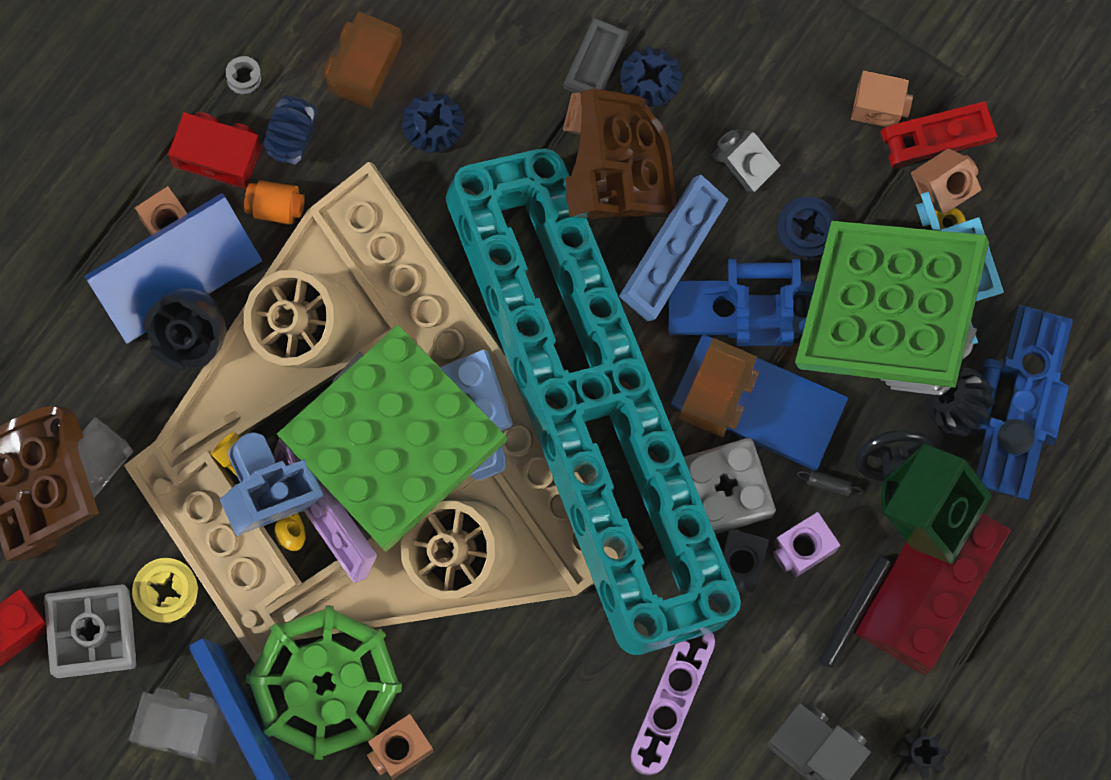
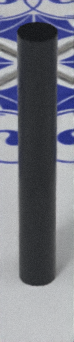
M880 556L877 557L821 654L819 661L827 667H834L892 566V563Z

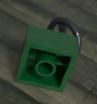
M911 429L893 430L873 437L859 449L855 458L856 467L862 475L872 480L884 481L881 492L882 511L913 549L952 565L992 498L990 492L966 460L935 448L932 439L928 435ZM901 441H909V442H912V443H909V444L904 445V446H893V447H887V446H885V445H887V444L894 443V442H901ZM870 455L881 458L882 469L874 468L868 464L867 460Z

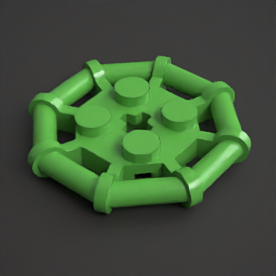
M326 605L325 609L282 624L274 623L270 627L271 633L251 673L246 674V683L251 686L264 725L262 732L267 737L274 736L314 755V760H323V756L370 741L376 737L396 694L402 691V683L397 680L384 641L386 634L381 628L375 630L334 610V606ZM324 627L323 638L316 640V642L298 646L292 639V637ZM332 629L340 630L362 641V643L355 649H352L333 640ZM285 645L292 654L281 674L269 673L282 646ZM369 650L371 651L380 680L366 678L360 657ZM325 672H330L332 674L331 681L336 684L332 690L326 689L323 693L318 692L317 684L312 681L314 676L322 677ZM270 684L281 685L288 705L279 715L268 687ZM366 691H379L364 720L357 712V709ZM294 715L316 725V738L285 723ZM350 718L357 726V728L324 739L325 726L330 724H338Z

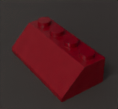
M982 513L952 565L913 549L906 542L853 634L922 675L927 674L933 669L1011 530Z

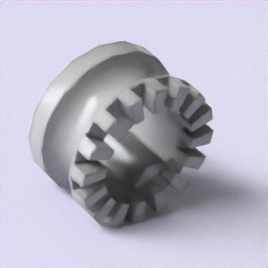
M239 56L228 63L226 78L230 89L237 94L249 95L259 88L261 83L260 67L254 59L247 56ZM241 68L252 70L250 72L251 80L246 83L237 82L235 80L237 78L236 71Z

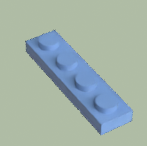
M702 175L691 179L619 295L625 303L647 322L657 318L729 200Z

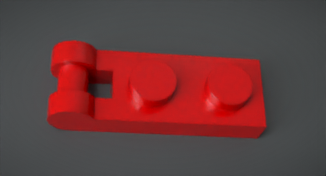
M986 101L894 124L880 131L884 144L889 145L891 154L888 158L893 169L936 157L948 148L956 152L994 142L997 138ZM913 136L916 146L906 148L903 139Z

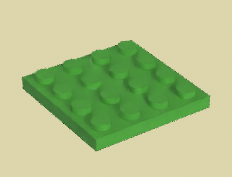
M831 221L795 361L797 367L802 370L956 388L989 245L987 236Z
M399 325L395 326L277 433L278 437L300 460L306 459L307 468L385 552L508 441L506 435Z

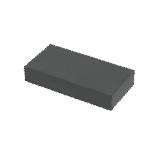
M593 18L564 81L563 89L573 93H580L592 88L605 90L627 41L629 32Z

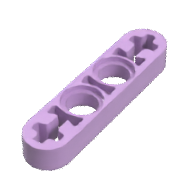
M713 633L703 635L702 642L707 645V649L699 648L693 659V662L701 663L699 669H696L689 662L676 660L677 654L686 658L690 644L686 641L675 644L631 751V763L639 773L648 776L660 772L666 765L715 645ZM677 669L689 672L692 677L690 689L683 692L674 690L669 684L671 672ZM664 706L671 708L677 717L675 726L667 730L657 727L653 720L654 712ZM646 729H649L656 736L670 738L668 745H665L660 740L655 753L661 758L660 763L652 762L649 767L642 765L643 757L638 755L639 749L647 750L653 738L644 735Z

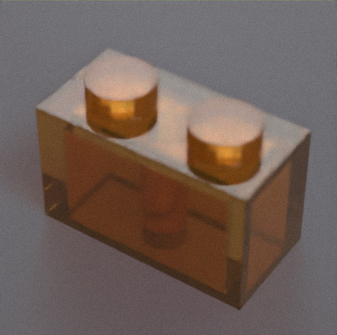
M358 11L353 23L348 21L345 24L339 40L342 46L337 56L332 54L329 57L323 75L326 77L330 93L371 109L402 45L401 28Z
M713 338L681 410L679 419L721 437H724L728 427L736 429L745 408L738 405L739 399L743 391L751 394L760 371L753 369L757 356Z

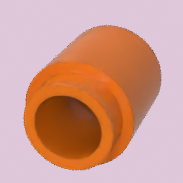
M260 180L257 184L249 183L244 199V211L246 214L253 215L254 219L291 225L296 217H302L305 205V197L299 194L298 186Z

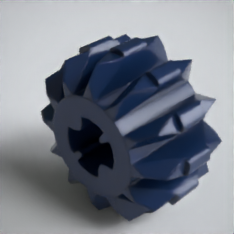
M286 95L282 97L273 110L268 129L265 133L266 137L263 142L265 155L273 157L276 161L288 162L294 165L303 159L315 127L314 124L317 118L316 106L296 96L295 98Z

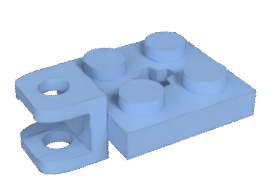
M483 349L440 367L467 396H471V400L501 431L513 426L489 352ZM503 446L471 474L474 479L481 481L505 470L506 456Z

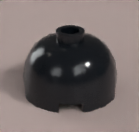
M179 288L161 296L146 313L143 323V331L147 330L148 338L152 343L150 348L152 354L165 365L177 370H185L186 367L206 366L221 350L227 333L225 315L219 304L209 294L197 289Z

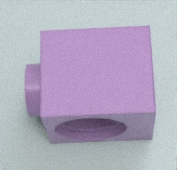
M816 512L777 537L773 544L776 548L773 551V555L784 572L790 570L796 578L834 554L841 545L820 514ZM797 538L809 540L813 546V554L810 556L799 555L793 548V541Z

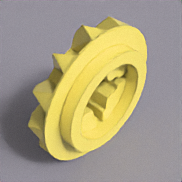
M160 558L149 562L138 572L133 582L132 595L137 609L146 618L154 622L170 624L180 618H185L191 608L196 605L199 587L194 573L186 564L172 558ZM172 575H174L172 588L181 597L180 599L177 597H167L158 607L160 604V594L150 585L154 584L157 586L159 584L165 586L167 581H170Z

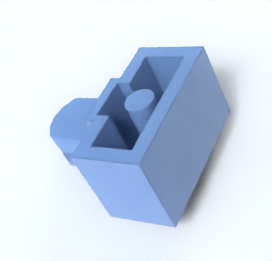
M247 433L239 438L228 451L229 459L240 483L236 484L219 500L236 536L302 512L324 496L315 475L306 466V459L285 466L283 461L276 463L269 445L262 434Z

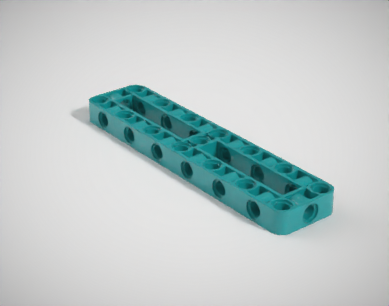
M536 149L466 165L455 174L447 191L446 203L617 643L621 649L629 654L643 655L718 631L740 610V595L587 218L570 217L565 182V177H569L563 160L552 150ZM536 172L542 173L546 178L538 176ZM463 188L472 190L475 195L468 194ZM526 206L590 368L569 373L568 370L564 371L554 347L556 342L555 336L540 298L535 299L526 276L528 268L512 228H507L501 213L502 210ZM563 240L569 241L574 247L567 246ZM490 257L499 259L503 265L495 264ZM590 309L601 313L603 318L595 316ZM517 328L526 329L531 336L528 337L521 334ZM619 380L626 381L632 390L624 388ZM583 390L592 392L596 399L588 398L583 393ZM546 399L555 401L560 409L550 407ZM610 416L681 594L680 596L663 601L662 597L658 598L657 594H652L642 569L644 564L643 558L627 518L623 519L612 493L614 485L597 443H592L585 425L586 421ZM648 452L655 453L660 458L661 463L652 460ZM574 472L585 475L589 483L580 482ZM678 525L687 528L691 537L684 536L679 531ZM607 546L615 550L618 559L610 558L604 551V547ZM708 600L715 601L719 605L721 613L712 610ZM634 622L645 626L648 636L639 634L634 627Z

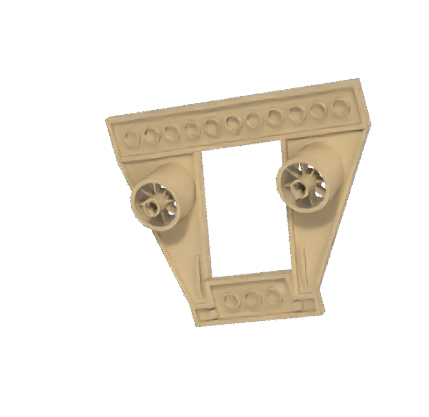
M367 162L307 210L264 277L250 292L246 304L227 331L221 350L203 367L156 440L124 465L254 663H256L271 633L270 627L274 623L282 624L325 609L326 605L334 606V610L371 628L577 596L594 585L501 344L376 166L371 162ZM307 285H312L320 293V296L311 303L305 301ZM296 290L294 300L289 301L286 296ZM322 304L326 306V321H319L316 311ZM318 325H323L325 329L317 343L312 334L316 331ZM397 325L439 367H443L483 349L489 352L513 423L512 427L502 430L508 439L502 445L506 456L505 470L481 481L474 479L471 475L468 476L387 552L373 538L367 540L376 552L377 557L366 579L354 583L337 560L301 583L264 526L239 536L235 535L219 499L236 484L226 469L210 454L213 448L228 434L236 432L241 438L331 381L359 352L363 355L366 354ZM284 334L288 337L286 353L276 342ZM305 339L311 350L296 357L298 340ZM574 472L580 482L589 483L585 475ZM455 512L453 529L446 531L440 521L445 516ZM465 513L469 514L480 525L470 534L462 530ZM435 528V530L437 531L438 535L434 536V537L428 542L429 537H430V535H431L433 529ZM481 533L484 534L487 540V552L477 551L474 539ZM633 533V536L640 551L643 549V546ZM607 546L604 547V551L610 558L618 559L615 550ZM427 555H428V557H429V559H430V561H431L430 564H429V562H428V560H427ZM475 556L485 557L486 561L482 572L477 576L470 564L474 561ZM437 566L447 567L444 583L432 572ZM463 569L472 582L461 589L453 587L455 571ZM324 627L292 637V639L299 640L323 636ZM335 628L332 629V634L343 633Z

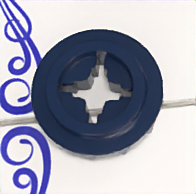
M649 46L640 51L635 50L624 61L620 80L625 94L642 97L646 100L648 107H657L668 103L677 95L681 87L682 73L678 59H674L669 55L666 49L658 50ZM644 65L646 68L649 67L652 72L662 70L658 75L659 86L657 83L654 84L651 79L641 81L645 76Z
M430 91L427 95L415 96L413 102L405 108L402 126L405 137L415 148L428 153H439L450 149L459 141L464 130V117L459 103L456 104L447 94L439 95ZM440 110V122L444 126L435 125L426 134L427 121L422 117H432L434 113Z
M801 197L789 202L782 209L776 230L778 231L781 245L789 249L793 256L800 255L811 259L814 256L823 254L831 221H839L834 209L825 201L815 197ZM813 215L816 216L813 229L818 234L810 233L808 237L801 240L802 228L797 224H806Z

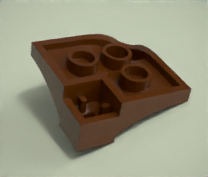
M594 88L580 92L582 123L579 150L572 175L565 177L566 201L570 217L588 219L621 216L669 217L677 204L671 150L666 132L660 121L647 106L646 100L635 95Z
M41 407L0 426V544L6 561H27L57 546L56 541L99 514L78 452V441L84 437L75 413L67 407Z

